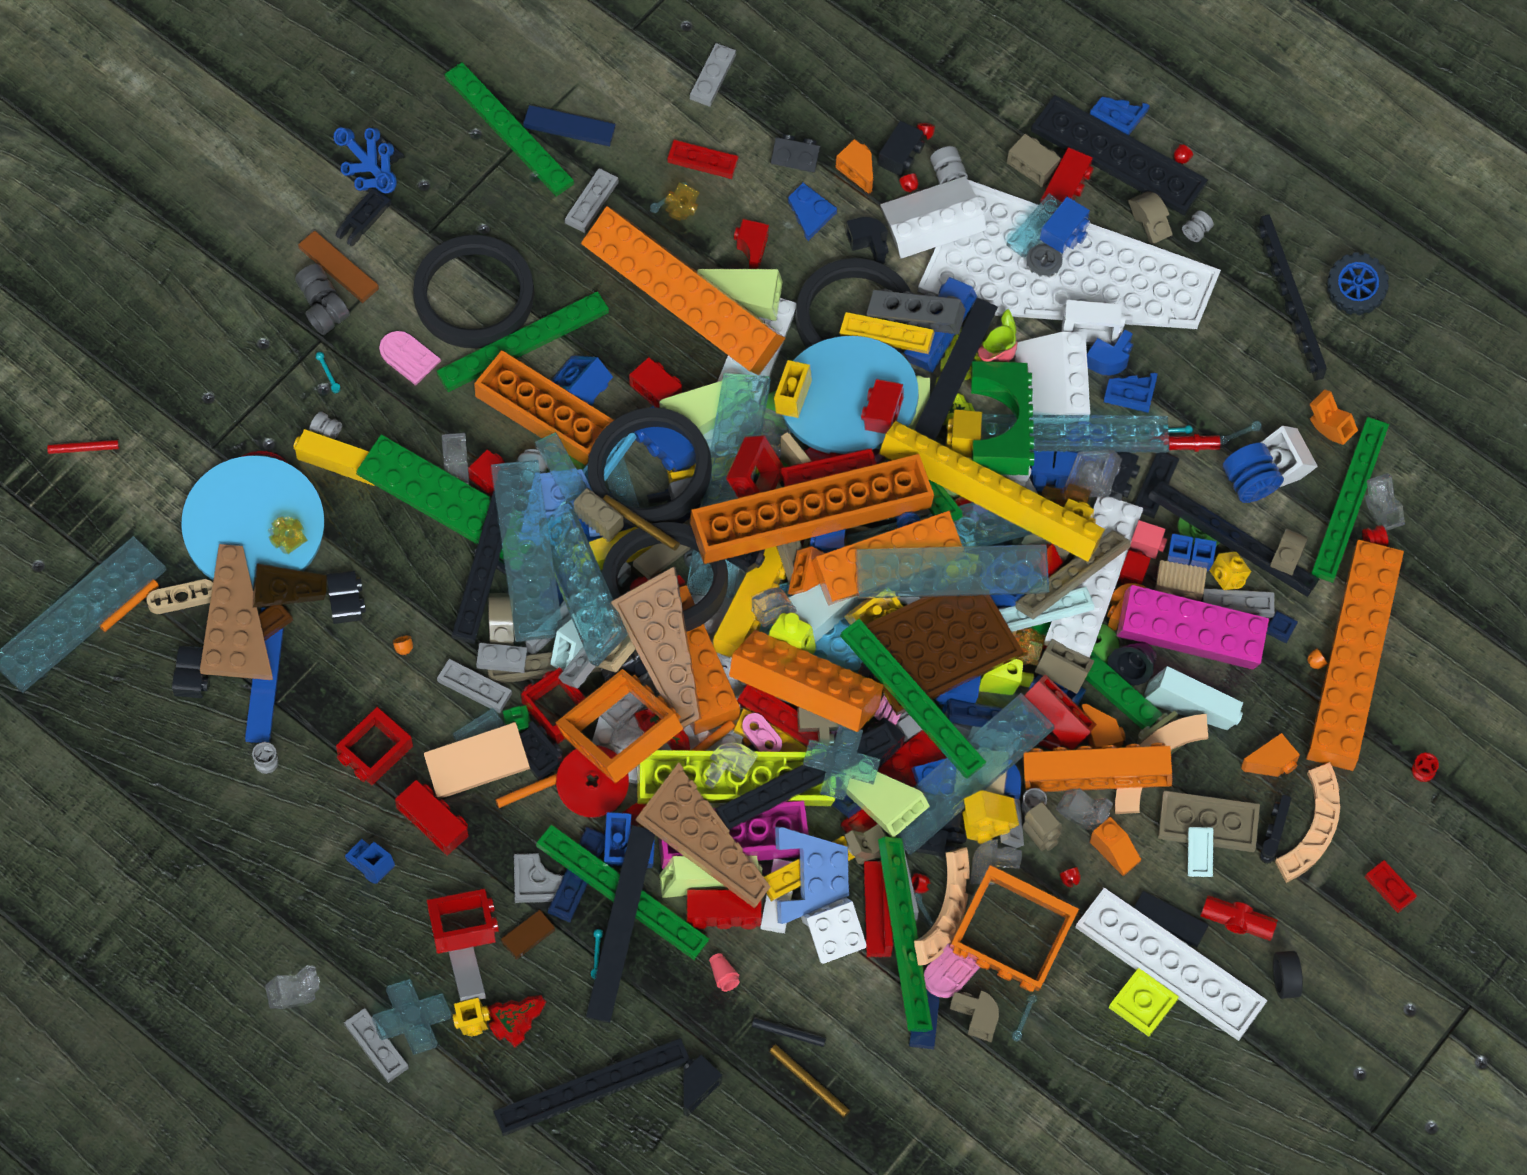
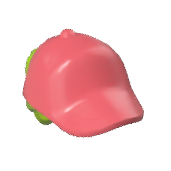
M1009 309L1005 310L1001 317L1002 326L992 330L978 349V356L983 361L1010 362L1013 359L1018 342L1016 341L1015 321Z

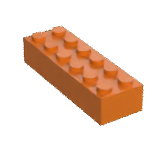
M502 350L474 383L475 397L585 466L588 464L589 455L596 439L614 421Z
M950 511L817 556L812 560V564L829 606L959 561L966 554Z
M687 585L680 587L679 591L684 611L694 606L695 603ZM704 624L687 632L701 719L690 724L694 735L722 726L729 720L732 722L736 721L740 717V706Z
M754 630L732 655L730 677L858 732L880 706L883 684L859 675L850 669L836 665L829 660L815 656L808 651L794 647L787 642L771 637L764 632Z
M1153 743L1151 747L1129 744L1126 748L1105 745L1102 746V749L1081 746L1077 750L1058 747L1054 748L1053 751L1044 752L1043 749L1035 748L1030 749L1029 752H1023L1026 791L1031 788H1038L1044 792L1172 786L1171 746H1165V743Z

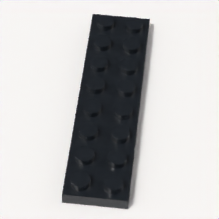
M1056 95L1053 96L1031 127L1033 133L1064 150L1071 148L1092 157L1091 165L1142 193L1147 191L1156 193L1167 207L1184 216L1208 182L1207 178Z

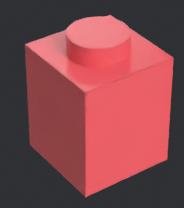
M1139 520L1129 550L1133 552L1139 551L1148 557L1156 559L1158 552L1164 551L1167 539L1163 538L1165 529Z

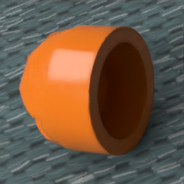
M405 635L393 640L396 652L400 655H407L411 652L413 648L411 636Z
M1318 648L1313 650L1307 659L1310 667L1314 669H1320L1328 664Z

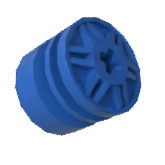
M1264 443L1247 445L1232 453L1223 463V470L1228 479L1234 482L1233 488L1237 492L1239 500L1243 503H1250L1265 498L1276 491L1284 481L1278 466L1272 463L1273 457Z

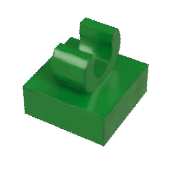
M526 705L503 711L506 725L516 722L519 733H523L528 729L530 718Z

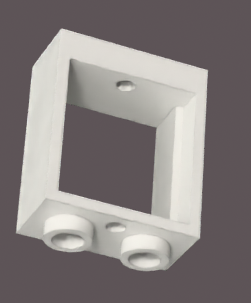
M1066 300L1062 332H1085L1086 345H1093L1097 338L1114 346L1117 339L1122 335L1125 325V314H1121L1122 305Z

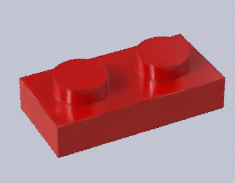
M1385 860L1365 876L1366 880L1397 913L1417 898L1413 890Z

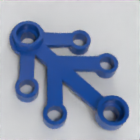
M338 128L334 132L335 143L339 146H348L362 162L357 164L344 162L341 165L342 174L352 176L359 172H371L376 178H356L354 186L357 190L366 191L369 188L376 187L382 193L393 192L397 184L394 173L390 171V156L394 152L393 145L390 143H381L379 145L378 152L381 155L380 168L377 165L376 141L380 138V132L377 128H368L365 131L367 153L354 140V133L351 129Z

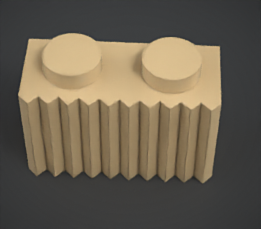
M1161 560L1157 571L1155 591L1201 602L1207 569Z

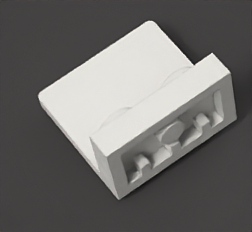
M846 897L801 916L802 922L809 927L819 960L822 964L866 948V942L853 902Z

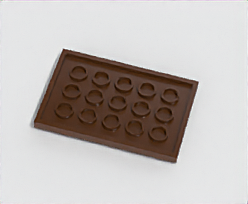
M977 572L865 624L930 699L1021 657L1024 653ZM873 674V676H874V678L876 679V681H877L878 683L882 684V683L877 679V677ZM883 685L882 691L896 716L906 712Z

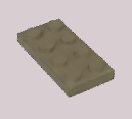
M1163 791L1158 839L1188 843V827L1213 828V847L1255 852L1260 804Z

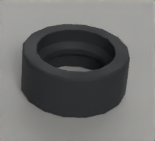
M1295 950L1276 952L1273 957V976L1280 999L1300 997L1303 991V976L1297 952Z

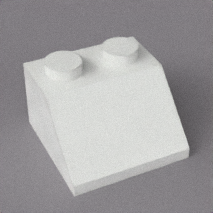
M1282 426L1261 442L1267 445L1273 457L1272 463L1278 466L1279 472L1284 477L1280 487L1301 480L1318 467L1297 428Z

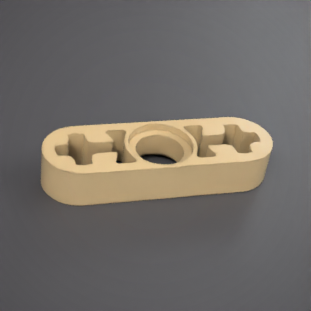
M203 579L154 590L147 596L148 608L152 613L162 614L208 604L211 600L213 582ZM203 588H207L208 595H203ZM191 590H194L196 598H193ZM179 592L188 594V598L182 602L177 601L175 596ZM168 595H170L172 603L170 604L167 597ZM157 598L161 600V605L156 606L155 603Z

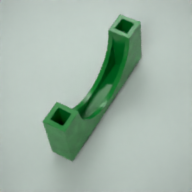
M972 361L971 394L988 396L1002 402L1013 412L1017 419L1014 426L1002 435L985 440H973L972 460L1000 475H1029V466H1034V452H1030L1034 448V436H1030V434H1033L1034 422L1029 420V418L1033 417V404H1029V402H1032L1033 388H1028V386H1032V372H1028V363Z

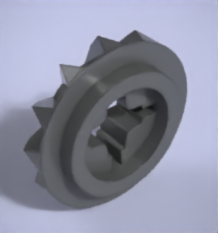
M1047 244L1035 245L1027 253V266L1030 268L1031 273L1035 272L1039 277L1042 275L1050 277L1052 274L1058 273L1062 267L1063 259L1061 253ZM1047 255V263L1042 266L1040 260Z

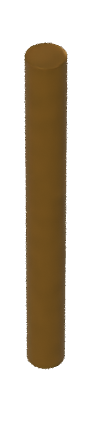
M609 495L604 496L603 500L623 515V517L672 550L678 549L680 545L678 541Z
M777 1045L771 1048L769 1052L836 1112L843 1118L848 1115L850 1110Z

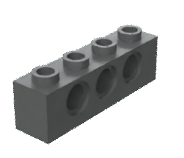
M888 289L881 291L873 290L867 311L868 317L950 334L960 333L965 314V308L961 300L954 296L944 298L933 294L916 295L908 291L897 293Z

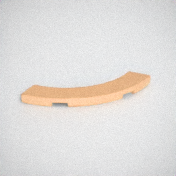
M1207 714L1193 715L1173 721L1155 731L1140 745L1141 747H1151L1153 743H1165V746H1171L1172 750L1190 742L1208 739ZM1143 788L1117 789L1115 814L1140 813V798Z
M1330 762L1311 769L1307 773L1314 791V817L1305 838L1294 849L1275 861L1286 883L1305 873L1321 858L1336 831L1340 814V797L1337 778Z
M967 847L946 852L947 887L945 899L934 925L924 936L914 941L918 965H926L937 959L944 952L943 950L946 945L953 941L961 925L968 900V894L965 893L966 879L970 877Z

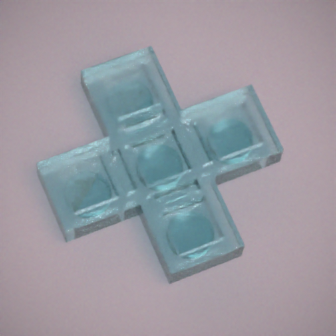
M839 724L834 746L814 740L809 741L803 765L826 771L820 794L844 800L850 778L874 785L881 759L857 753L863 730L856 732Z
M411 979L387 986L386 992L393 1009L372 1016V1021L380 1040L405 1034L413 1055L436 1048L438 1043L430 1025L451 1019L452 1015L443 993L419 1000Z

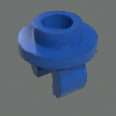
M911 511L895 517L897 528L920 521L919 516Z

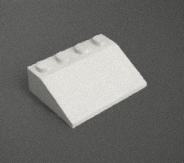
M966 176L880 204L901 259L987 230L983 211Z
M1059 332L1018 342L1015 362L1028 363V372H1032V386H1028V388H1033L1032 402H1029V404H1033V417L1029 418V420H1033V426H1077L1082 419L1088 423L1090 400L1085 332Z

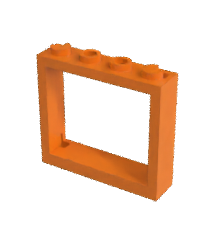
M624 669L555 722L564 738L614 783H617L683 730L679 721L681 716L675 711L674 707L668 708L667 703L661 696L655 697L654 692L648 685L642 686L641 681L636 675L631 676ZM630 692L661 720L611 759L580 731Z
M990 865L950 948L954 949L953 953L963 959H966L968 956L976 960L975 964L985 970H988L990 967L998 971L997 975L1007 981L1014 979L1020 982L1019 986L1027 991H1039L1079 909ZM990 881L1065 917L1036 980L961 943L963 935Z

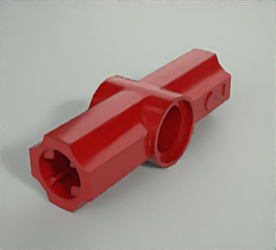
M1209 895L1206 898L1201 917L1221 923L1233 933H1249L1269 941L1273 937L1278 921L1277 919L1254 912L1252 907L1245 903H1229Z

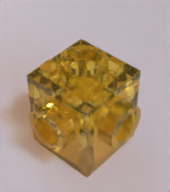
M679 182L674 192L669 191L664 203L668 204L665 211L669 212V216L676 220H686L689 215H694L699 205L695 201L700 192Z
M280 516L271 523L272 527L268 529L271 535L268 537L270 542L276 549L280 548L284 554L291 553L308 541L301 532L304 530L303 526L296 518Z
M1029 628L1017 630L1014 637L1024 652L1017 659L1021 660L1023 665L1029 663L1037 666L1046 636L1037 634L1036 631Z

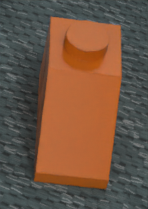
M854 139L837 155L836 168L870 194L873 186L872 155L865 144H860Z
M812 546L797 550L788 590L789 595L792 596L806 592L820 584L812 560L817 556L825 554L824 552Z
M1082 704L1081 710L1097 724L1087 735L1090 747L1092 749H1102V746L1115 745L1116 748H1122L1123 741H1125V733L1123 728L1118 726L1117 720L1088 704Z
M1281 733L1244 758L1241 769L1244 772L1278 777L1284 772L1289 774L1297 767L1300 754Z
M1111 817L1092 832L1090 843L1122 876L1126 875L1141 862V858L1128 834Z

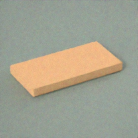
M516 722L424 753L438 799L530 769Z

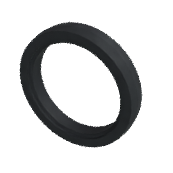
M466 235L441 243L425 256L415 275L413 299L420 320L435 337L457 347L483 348L518 331L524 325L533 305L534 282L525 259L512 246L489 236ZM476 254L495 258L507 265L519 282L520 295L516 306L507 317L492 326L480 329L456 327L441 319L434 312L428 301V286L436 271L448 261L464 255Z
M849 258L824 265L807 279L798 296L795 318L801 341L806 348L824 341L813 328L809 310L815 296L830 283L845 278H864L877 282L886 289L897 293L911 292L907 283L891 268L868 259ZM893 347L894 349H896V350H897L898 352H900V353H902V352L905 350V349H900V348Z
M643 408L626 413L611 422L600 433L592 446L588 460V477L591 489L601 499L606 495L615 499L606 488L604 470L607 458L616 444L630 433L643 428L664 427L672 429L686 437L695 450L696 466L688 486L675 499L661 506L635 508L623 503L621 504L651 524L674 522L689 513L700 502L709 486L712 474V459L707 441L697 426L678 412L664 408ZM623 517V522L625 524L638 527L632 522H630L628 519Z
M675 522L652 524L678 541L680 545L690 547L700 553L691 526ZM637 528L619 539L607 554L603 564V593L609 609L619 621L621 620L611 601L622 596L617 588V577L621 567L628 558L639 550L651 545L662 544V542L641 528ZM725 559L709 563L714 573L709 591L697 604L683 611L686 632L707 622L721 607L728 587V568Z

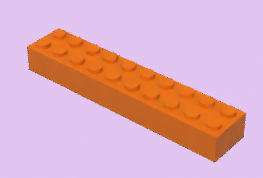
M606 206L581 242L591 252L748 371L756 375L761 374L785 340V337L619 212Z
M917 454L691 510L690 524L703 563L707 564L900 516L909 511L916 512L928 509L932 506L934 493L921 457Z
M1357 540L1351 559L1307 760L1323 764L1330 762L1331 766L1354 771L1359 758L1404 551Z

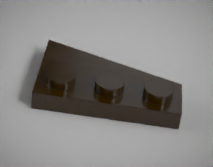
M257 564L254 576L253 608L324 600L326 596L327 575Z

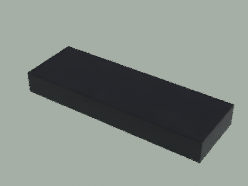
M1160 450L1157 451L1134 504L1143 508V515L1155 518L1160 505L1149 499L1148 496L1160 480L1169 485L1180 458Z
M1145 891L1142 892L1134 907L1175 937L1196 948L1209 926Z

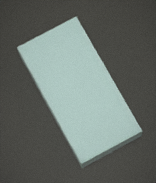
M1188 827L1187 876L1213 877V828Z

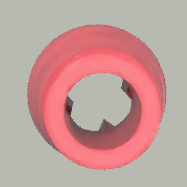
M723 954L713 955L709 962L711 963L717 987L721 988L722 991H730L737 987L740 983L738 979L739 974Z

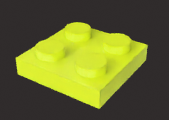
M1138 968L1111 1002L1109 1008L1150 1037L1177 1002L1179 996Z

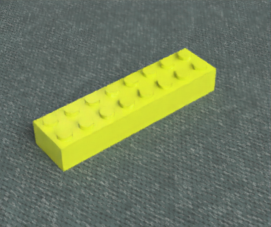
M656 750L637 766V804H647L678 763L684 768L683 771L690 781L692 780L695 783L696 789L704 800H707L709 803H727L827 752ZM835 777L786 802L804 801L805 806H831L835 801Z

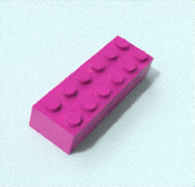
M1131 585L1124 594L1116 636L1254 670L1261 664L1269 618Z
M804 801L784 802L729 830V834L742 847L745 856H757L758 861L800 857V849H776L775 827H783L809 835ZM658 837L661 866L664 869L673 856L683 855Z

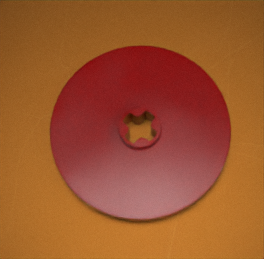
M596 745L611 759L617 755L609 748ZM575 749L561 762L557 772L556 786L560 799L569 810L583 817L597 818L615 811L622 804L629 788V775H625L617 783H614L579 750ZM590 775L593 778L599 777L596 787L586 785L589 782L588 777Z

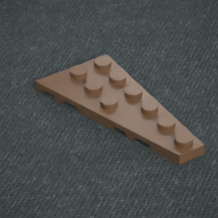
M219 544L200 674L273 680L257 607L253 608V589L243 546Z
M672 567L611 601L660 696L667 703L668 708L674 707L675 711L681 716L679 721L682 727L685 728L701 719L676 567Z
M678 763L638 815L636 821L755 908L769 890L770 885L756 866L748 860L742 851V847L738 842L734 841L726 825L709 802L704 800L696 789L695 783L692 780L690 781L683 771L684 768Z

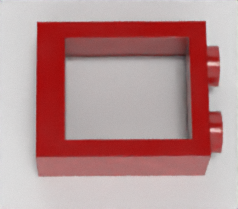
M765 436L745 437L726 480L737 497L742 498L776 489L781 477L780 470L784 466ZM755 466L760 472L756 484L751 479Z
M560 667L555 671H548L542 677V680L536 684L528 685L523 690V693H521L522 704L526 705L529 713L557 745L565 740L557 724L552 726L533 702L558 685L563 688L576 705L585 699L579 689L564 684L558 678L563 672Z
M378 707L336 745L337 759L345 767L349 765L354 769V774L362 782L367 781L370 785L379 780L413 747L412 737ZM375 725L396 745L369 768L349 749Z
M485 889L427 900L437 954L495 943L494 932H499L496 917L491 918L490 913L494 912L492 897L487 898ZM482 907L485 925L443 933L440 915Z

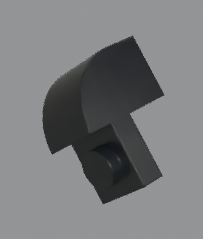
M860 217L846 221L845 233L852 251L870 247L874 260L885 264L886 254L889 253L886 243L888 234L886 226L872 217Z

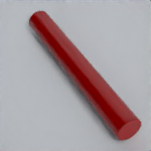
M118 440L47 445L48 454L119 449Z

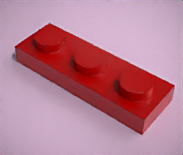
M674 140L668 155V163L732 179L739 156Z

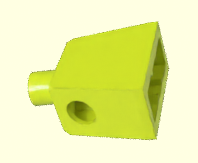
M781 613L772 626L769 636L814 654L816 645L812 626L799 620L798 615L795 613Z
M1015 659L981 675L979 691L1013 695L1019 686L1030 687L1034 674L1022 672L1023 662Z

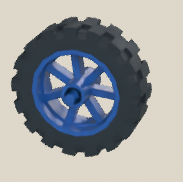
M1357 252L1352 255L1347 254L1342 259L1337 260L1330 270L1327 279V293L1330 295L1331 302L1335 303L1339 310H1345L1347 314L1357 313V315H1363L1366 312L1367 314L1371 313L1381 305L1386 297L1389 288V276L1385 272L1386 268L1383 264L1379 263L1377 258L1369 257V254L1364 253L1361 255ZM1353 269H1362V272L1356 276ZM1347 271H1349L1353 280L1344 279L1342 277ZM1365 272H1368L1373 278L1364 280L1363 276ZM1341 283L1351 285V287L1344 292ZM1375 283L1373 292L1364 285ZM1363 290L1369 296L1360 299V291ZM1352 291L1356 292V299L1348 296V294Z

